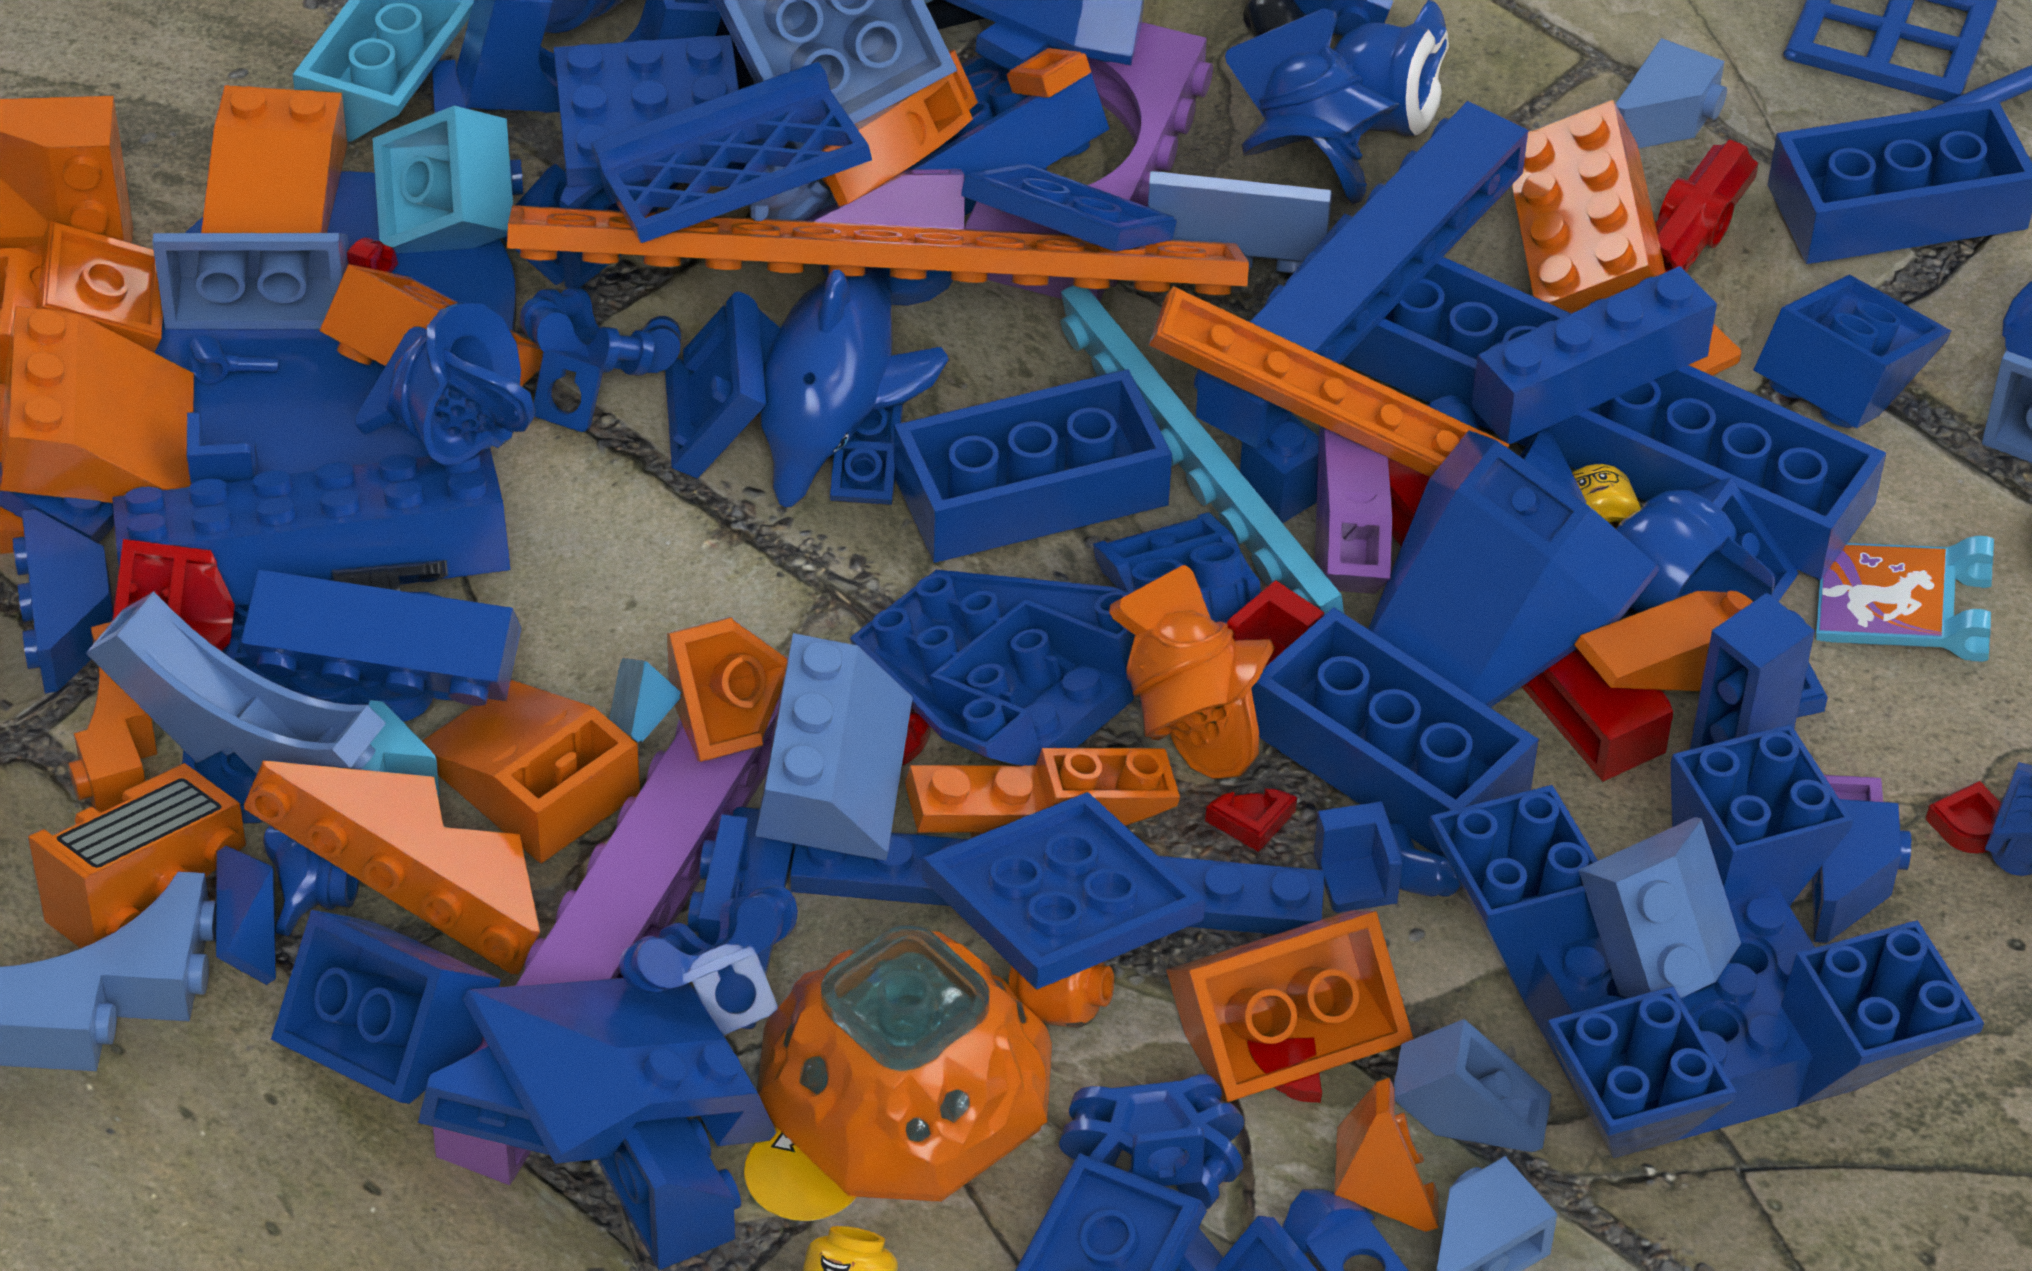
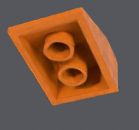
M225 85L214 124L201 233H327L347 150L342 93Z

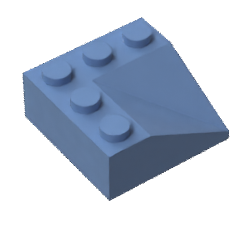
M713 0L755 84L819 62L826 72L831 92L854 124L957 71L924 0ZM787 142L791 149H801L805 144L801 142Z

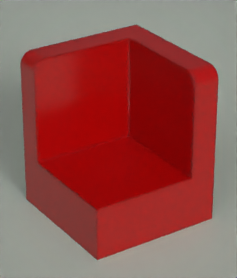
M1275 580L1233 615L1226 624L1228 625L1227 628L1233 631L1232 638L1234 641L1271 640L1275 649L1266 664L1267 666L1321 619L1325 612Z

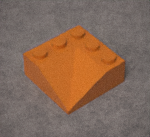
M114 96L0 99V248H22L42 255L44 235L50 221L132 243L133 222Z

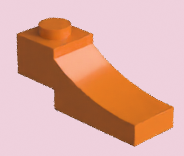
M112 622L91 627L93 644ZM97 665L99 686L94 712L87 730L74 733L79 760L69 762L68 769L77 799L80 801L90 798L93 808L101 813L123 803V791L145 782L143 765L140 759L157 755L152 718Z

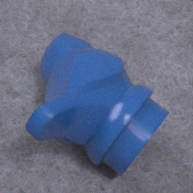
M271 825L266 829L263 844L267 856L275 865L284 897L283 909L275 929L277 934L289 936L302 915L319 904L329 910L335 909L336 906L350 908L353 905L359 887L358 879Z

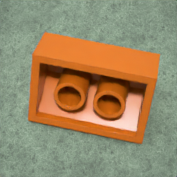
M348 264L319 331L340 342L337 348L340 354L365 365H371L372 360H375L386 366L409 329L418 326L427 329V325L441 309L458 302L411 277ZM510 330L517 343L521 367L520 386L522 387L540 370L543 351L533 341Z
M1348 911L1166 969L1184 1034L1207 1074L1213 1077L1221 1087L1223 1102L1234 1101L1401 1046L1403 1043L1414 1039L1377 911ZM1315 1037L1317 1055L1266 1074L1251 1057L1247 1040L1257 1043L1274 1044L1286 1038Z

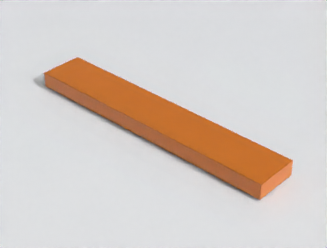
M1175 286L1171 288L1164 299L1149 346L1426 476L1431 477L1469 430L1495 439L1509 448L1510 444Z

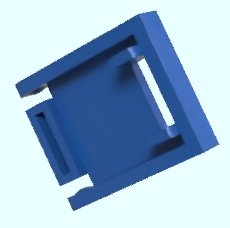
M739 291L734 292L728 298L726 306L723 305L683 349L684 360L677 358L665 370L671 466L673 469L697 479L767 405L758 306L752 297Z

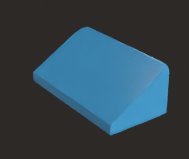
M622 658L609 720L634 741L643 742L680 700L681 697L679 695L681 692L648 662Z

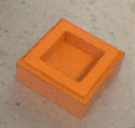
M1047 48L1013 68L1006 75L1012 93L1049 98L1091 73V69L1084 53Z

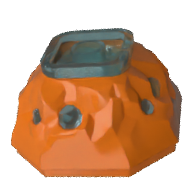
M900 925L887 930L856 952L849 949L832 958L825 969L805 973L794 984L791 993L778 1007L776 1012L768 1018L764 1026L757 1092L772 1124L848 1196L941 1202L1041 1130V1126L1047 1123L1052 1042L1044 1023L1015 997L1010 987L1001 977L992 973L989 965L970 952L968 948L941 932L930 931L917 925Z

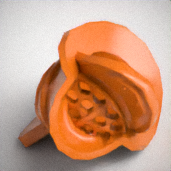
M1182 565L1112 603L1109 614L1116 622L1135 635L1126 672L1127 679L1132 686V694L1135 697H1140L1145 737H1151L1152 740L1159 741L1170 734L1174 746L1189 767L1211 779L1240 777L1259 755V727L1251 688L1259 680L1275 647L1270 639L1234 641L1232 638L1233 631L1227 628L1228 625L1221 621L1215 623L1211 619L1193 571L1188 566Z

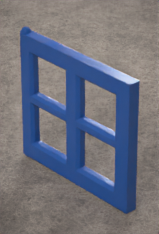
M1806 0L1784 51V57L1788 61L1947 102L1963 94L1996 10L1998 0H1925L1968 12L1959 37L1907 24L1906 22L1915 0H1889L1883 17L1831 3V0ZM1827 18L1876 31L1867 56L1864 57L1814 43L1823 19ZM1903 38L1952 51L1953 53L1943 77L1891 64L1890 61L1899 39Z

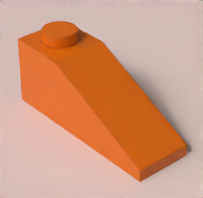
M1732 590L1728 592L1695 591L1582 634L1574 645L1611 688L1701 691L1712 630L1753 601L1744 594Z

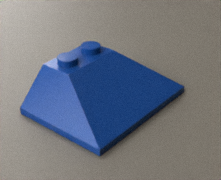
M625 978L470 989L462 998L555 1164L611 1158L636 1122L700 1116L717 1146L770 1141L776 1134V1130L761 1098L740 1064L738 1057L689 983L660 992L647 993L638 991L629 985Z

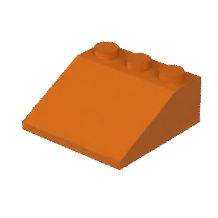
M15 306L6 358L0 491L113 503L112 497L123 496L130 490L139 487H157L161 490L189 487L191 481L187 461V413L193 412L194 373L80 314Z

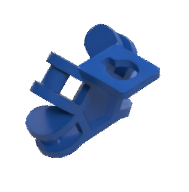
M568 288L563 290L562 293L554 289L540 290L532 299L525 303L520 312V324L524 334L543 351L534 398L536 409L534 416L579 432H585L591 427L603 373H608L613 368L621 369L625 374L634 376L658 373L668 369L676 361L680 353L681 329L674 319L668 316H657L652 318L642 330H635L631 336L620 335L616 328L598 327L593 315L591 299L588 293L581 288ZM566 370L576 372L574 382L581 392L580 405L573 412H565L559 409L552 398L554 382L564 377Z
M773 885L754 890L749 894L748 898L739 896L727 900L720 910V932L718 940L714 945L705 943L698 938L687 925L673 923L662 929L658 938L646 936L624 949L619 961L621 974L629 985L638 991L647 993L660 992L693 982L702 1004L723 1035L767 1018L776 1012L778 1004L757 954L781 941L791 933L796 925L798 914L795 898L785 887ZM732 965L735 973L743 974L752 981L755 986L756 996L750 1008L740 1013L727 1012L721 1008L715 995L716 986L721 980L718 970Z
M1198 1074L1182 1081L1118 1088L1089 1086L1081 1088L1073 1095L1069 1107V1115L1073 1120L1064 1126L1059 1147L1070 1158L1076 1159L1078 1154L1081 1153L1111 1166H1115L1121 1151L1124 1150L1132 1155L1129 1173L1163 1186L1176 1185L1179 1192L1203 1201L1205 1208L1209 1209L1219 1198V1185L1222 1182L1234 1181L1244 1168L1241 1155L1231 1143L1243 1129L1244 1118L1231 1103H1221V1087L1208 1074Z

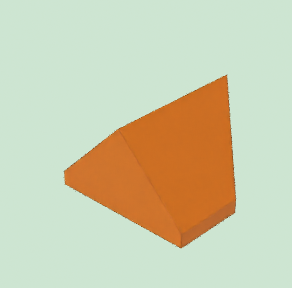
M732 617L667 633L669 682L681 692L679 695L681 698L674 706L697 760L702 762L763 746V737L781 694L788 658L734 621Z
M1387 1078L1377 1081L1337 1127L1335 1195L1356 1202L1365 1208L1424 1232L1439 1228V1193L1434 1182L1423 1185L1415 1165L1423 1163L1424 1157L1422 1153L1418 1154L1415 1149L1405 1112L1394 1116L1395 1089L1391 1079Z

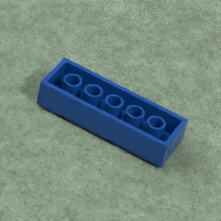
M490 448L482 449L475 456L454 465L444 466L433 460L430 456L415 458L408 454H395L383 458L379 463L352 466L344 462H333L322 465L316 471L289 474L285 471L271 470L259 473L253 479L225 482L221 479L209 478L196 481L186 488L161 490L157 487H139L130 490L123 496L112 497L119 565L123 539L211 550L235 606L250 605L258 569L331 580V570L441 560H447L448 576L442 579L511 570L504 504Z

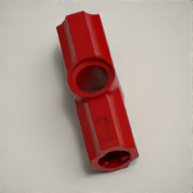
M1730 139L1725 144L1713 145L1688 180L1681 177L1677 178L1669 188L1662 203L1658 220L1655 222L1665 272L1679 266L1687 272L1705 246L1715 248L1721 242L1730 225L1735 205L1757 175L1759 163L1749 154L1747 146Z

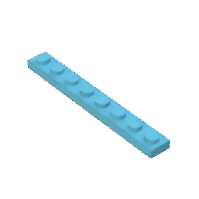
M1074 285L1061 291L1066 317L1062 318L1060 323L1071 346L1076 351H1080L1083 348L1091 357V362L1097 376L1129 369L1172 453L1171 466L1180 465L1186 473V479L1192 493L1200 504L1205 506L1211 503L1219 513L1220 523L1233 534L1237 545L1243 543L1252 553L1253 564L1262 580L1268 586L1275 580L1325 612L1324 615L1333 607L1344 613L1341 593L1088 288L1076 287Z

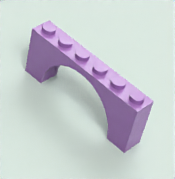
M1142 22L1131 65L1102 62L1097 59L1087 58L1101 104L1125 125L1135 143L1132 152L1120 166L1104 178L1088 186L1148 207L1150 172H1161L1162 170L1169 172L1171 170L1178 148L1177 137L1179 133L1187 134L1191 128L1196 107L1195 99L1197 96L1205 97L1208 92L1213 73V64L1205 62L1207 38ZM976 202L964 226V229L1065 234ZM988 273V280L1060 299H1062L1061 291L1073 285V277L1049 276L1048 285L1029 286L1013 283L1012 274ZM1110 279V286L1115 287L1119 280ZM1089 289L1100 302L1105 289Z

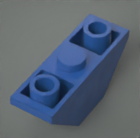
M35 509L23 510L24 537L13 538V548L18 576L29 574L30 582L18 584L23 622L34 621L35 628L34 630L23 631L27 668H40L45 693L58 692L91 660L86 654L93 645L91 627L112 622L114 609L105 550L103 545Z

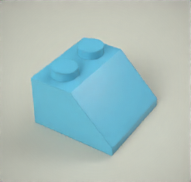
M452 106L372 138L379 241L386 246L392 247L395 253L470 249L507 236L513 196L506 118Z

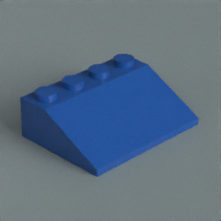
M980 54L961 64L978 101L969 110L973 120L944 144L908 169H961L965 180V175H970V173L1021 164H1029L1047 171V166L1062 157H1071L1086 151L1090 147L1092 139L1109 130L1092 73H1089L1049 98L1012 93L1006 75L1010 73V70ZM964 197V216L972 212L977 201Z

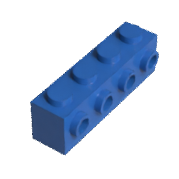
M1680 266L1656 277L1646 278L1636 286L1606 299H1598L1581 310L1556 321L1545 322L1533 331L1508 342L1495 344L1485 352L1478 354L1471 407L1502 441L1508 444L1517 442L1707 357L1717 303Z
M258 569L241 644L252 662L257 663V668L272 675L291 677L296 674L297 669L321 673L320 677L323 680L342 686H357L360 679L382 682L389 691L402 695L420 696L423 694L424 689L447 692L450 699L462 704L483 706L487 704V699L507 701L522 627L514 609L511 607Z

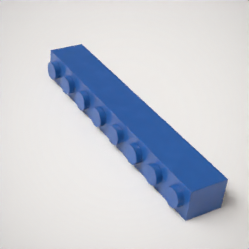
M1467 101L1450 119L1443 118L1437 124L1431 138L1418 151L1412 150L1406 155L1398 172L1385 185L1382 183L1378 184L1370 193L1366 204L1352 218L1346 217L1340 222L1332 239L1319 252L1312 251L1308 254L1299 272L1285 286H1277L1268 297L1265 307L1249 322L1340 364L1523 174L1528 130ZM1198 369L1194 379V387L1197 389L1196 417L1256 449H1259L1292 414V412L1203 370Z

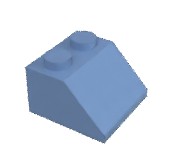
M1694 817L1579 869L1618 994L1623 997L1631 998L1674 986L1678 995L1682 998L1716 982L1741 945L1701 818Z

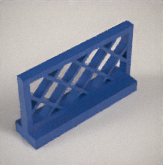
M819 62L591 142L605 194L611 204L617 203L640 243L872 160L868 143L831 92L826 72ZM788 141L805 143L801 149L783 148ZM825 145L844 146L830 152L822 151ZM731 162L748 163L743 170L727 169ZM769 165L786 167L772 173L764 172ZM674 182L690 184L685 191L669 189ZM711 186L727 187V189L714 194L706 193ZM653 207L670 208L645 218Z

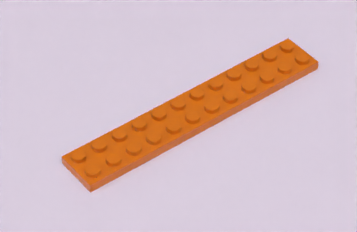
M516 205L511 207L507 232V248L520 249V257L530 260L557 259V251L582 252L583 261L601 264L619 262V254L644 255V264L660 267L680 266L681 257L704 258L706 259V267L719 270L742 269V261L767 262V270L779 273L803 272L804 264L829 265L828 273L839 269L845 276L865 275V267L890 268V276L900 279H925L927 270L951 271L952 280L971 283L986 282L988 280V273L1012 274L1013 283L1029 286L1048 285L1049 276L1073 277L1074 286L1089 289L1109 288L1111 279L1134 281V289L1148 292L1170 291L1171 283L1195 284L1194 291L1197 293L1231 294L1232 286H1247L1249 261L1236 243L1170 240L1114 252L1067 234L784 219L755 221L752 218L716 216L640 243L622 211ZM649 212L645 218L650 217V216L655 215V214H658V213H650V212Z

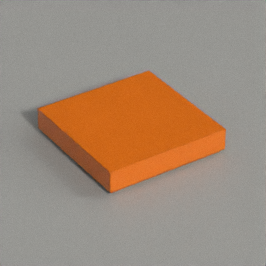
M50 221L44 235L37 309L80 314L155 353L161 340L163 312L154 250Z

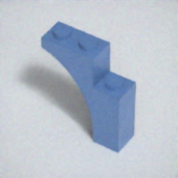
M155 592L124 608L86 652L196 763L222 751L226 756L235 752L256 774L263 760L361 770L376 751L370 743L386 724L369 705H348L315 699L289 690L252 672L205 640L185 623Z
M177 872L162 894L140 915L114 933L91 945L43 961L0 967V1066L97 1071L102 1045H111L114 1041L117 1017L190 1021L195 994L204 995L208 986L209 958L207 954H203L206 941H216V901L209 900L205 873Z

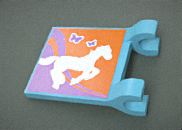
M1972 536L1949 547L1847 543L1820 580L1816 640L1836 643L1942 647L1964 660L1978 662L1989 660L1991 611L1969 609L1954 616L1955 579L1966 586L1992 587L1994 538Z

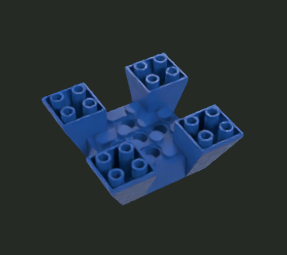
M1791 724L1672 755L1670 762L1672 827L1694 817L1702 819L1741 941V945L1716 982L1680 998L1674 986L1631 998L1618 994L1579 873V869L1598 860L1553 785L1430 816L1428 825L1493 949L1613 1158L1856 1091L1982 1031L1983 1020L1918 920L1815 948L1791 910L1790 905L1850 831L1853 819Z

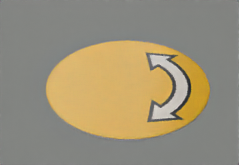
M775 1128L776 1134L770 1141L756 1142L746 1157L744 1178L748 1191L761 1207L781 1218L794 1221L821 1220L841 1212L857 1197L848 1196L778 1128Z

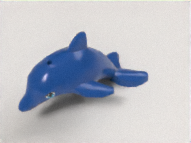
M820 265L827 279L821 281L802 295L792 307L781 328L758 308L767 404L760 411L761 426L770 445L773 459V489L780 505L792 507L806 495L816 473L827 458L848 443L873 409L904 404L934 385L949 360L947 354L942 347L892 355L891 305L909 306L930 301L949 288L953 282L951 271L927 270L925 279H900L890 276V268L865 267V275L845 276L839 269L828 273L829 265Z

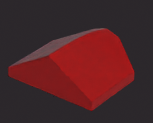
M123 539L112 621L124 608L155 592L185 623L222 652L230 644L235 604L218 570L212 551Z

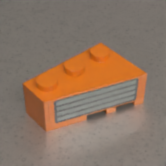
M183 763L123 791V803L101 813L93 807L77 813L75 817L76 825L55 835L43 829L28 836L44 921L79 948H83L114 933L134 920L162 894L177 872L205 873L206 878L217 869V851L224 846H228L240 852L246 846L240 803L186 763Z

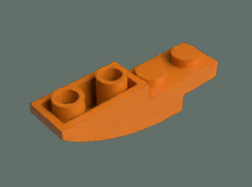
M951 50L949 53L957 71L854 124L868 143L872 160L822 178L825 184L830 187L838 206L853 202L899 175L940 147L973 120L969 110L978 101L955 50ZM825 145L822 151L830 152L844 146Z
M1042 748L1036 765H910L905 780L917 833L970 832L971 838L1086 792H1089L1125 826L1174 808L1180 800L1165 748Z

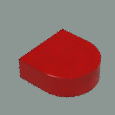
M1978 781L1929 805L1925 820L1952 847L1967 853L1988 852L1985 850L2001 802L1981 781Z

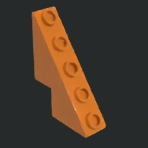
M262 761L244 803L246 811L510 974L519 975L528 953L540 933L520 834L444 827L435 780L432 776Z

